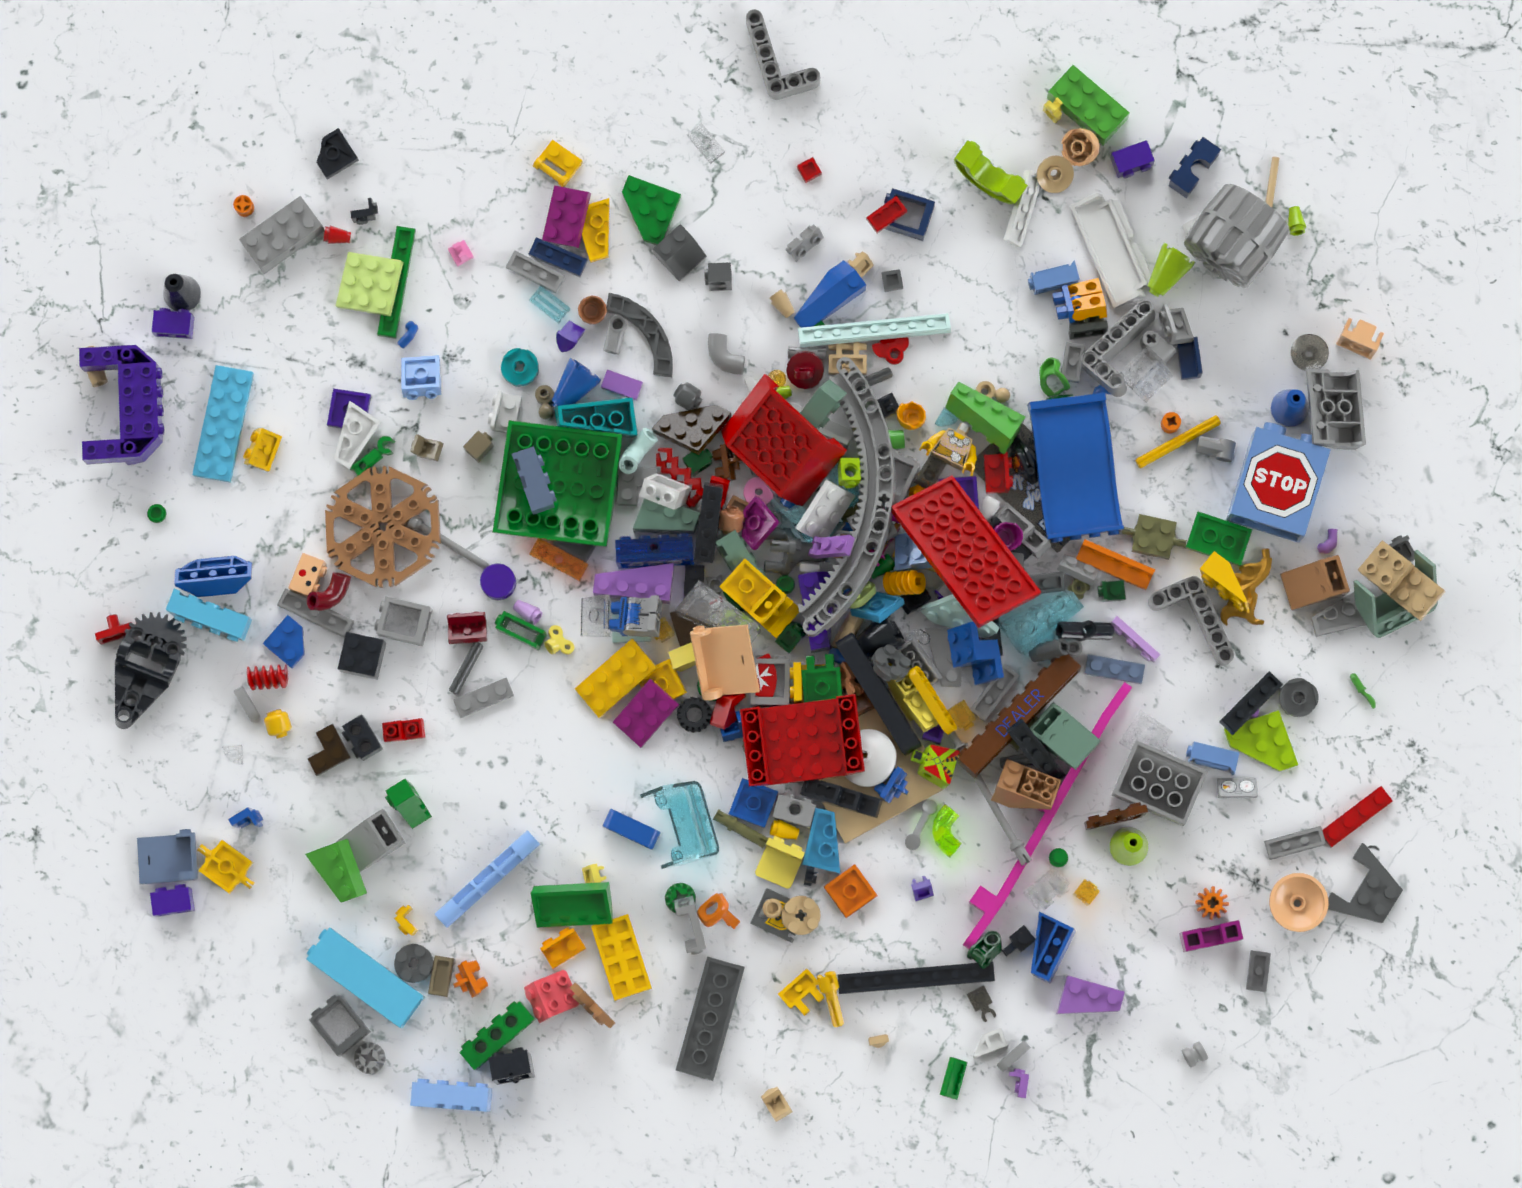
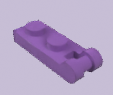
M851 535L822 538L814 536L812 540L813 546L809 550L808 556L816 559L850 556L855 538Z

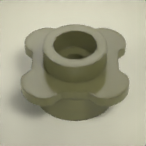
M1074 578L1072 585L1067 587V591L1073 593L1079 600L1083 599L1085 592L1090 590L1089 584Z

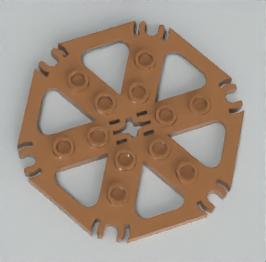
M383 466V472L380 474L377 473L376 467L365 470L333 492L340 497L331 495L336 504L334 506L327 504L326 507L333 512L325 510L327 553L331 559L338 556V561L334 565L339 570L372 586L377 587L378 580L380 588H383L385 580H388L390 587H393V585L397 586L431 563L432 560L427 559L426 556L435 558L430 553V550L432 548H440L433 542L441 544L439 500H436L437 497L435 495L427 497L428 492L432 489L427 487L429 485L388 466L389 473L386 466ZM399 479L412 485L414 493L392 508L391 481ZM364 481H368L371 485L372 510L349 500L347 497L349 491ZM425 510L430 511L431 533L424 536L403 526L412 517L419 515ZM337 517L362 527L361 530L342 543H337L334 539V520ZM381 522L384 524L388 523L385 526V531H383L382 529L379 530ZM394 543L416 553L418 556L416 562L401 572L395 570ZM374 546L375 570L372 574H366L351 566L353 559Z

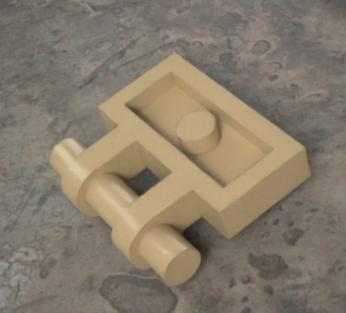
M853 342L829 345V350H836V354H829V375H837L839 373L836 364L842 357L850 358L861 373L867 375V355H859V350H867V343ZM842 350H853V355L842 354ZM843 363L842 369L845 368L849 373L851 371L848 366L849 364Z

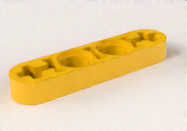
M915 666L910 669L908 675L942 730L948 735L957 730L955 721L920 667Z

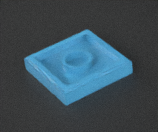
M876 591V594L865 605L859 608H851L850 612L851 616L881 623L905 603L901 597Z

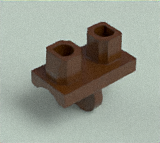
M722 444L719 449L712 451L714 461H722L723 467L715 468V476L734 481L736 480L735 471L740 470L739 464L744 462L726 444Z

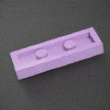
M1118 616L1111 622L1112 626H1114V632L1119 636L1122 634L1127 639V644L1133 649H1139L1142 652L1140 655L1149 662L1151 660L1154 663L1160 656V653Z

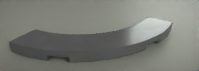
M609 293L606 307L607 313L620 315L639 328L652 350L654 360L653 375L672 378L673 358L671 347L660 323L646 308L627 297Z

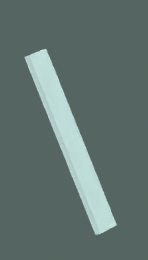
M948 313L798 328L800 347L951 333Z

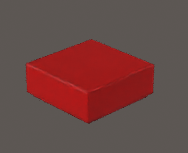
M813 157L797 165V169L805 183L822 175Z

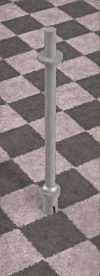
M955 731L949 734L955 745V750L961 752L962 749L968 746L967 742H961ZM979 774L974 780L1011 842V852L1014 851L1021 866L1032 861V858H1030L1023 846L1025 843L1023 840L1017 839L998 804L991 801L992 794Z

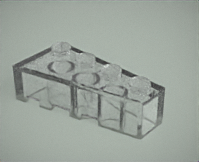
M700 580L675 609L678 617L688 619L697 625L707 628L748 624L751 644L761 633L760 626Z

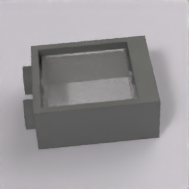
M333 995L326 1001L327 1005L321 1009L319 1007L311 1013L312 1017L309 1021L335 1054L341 1057L371 1031L342 995Z

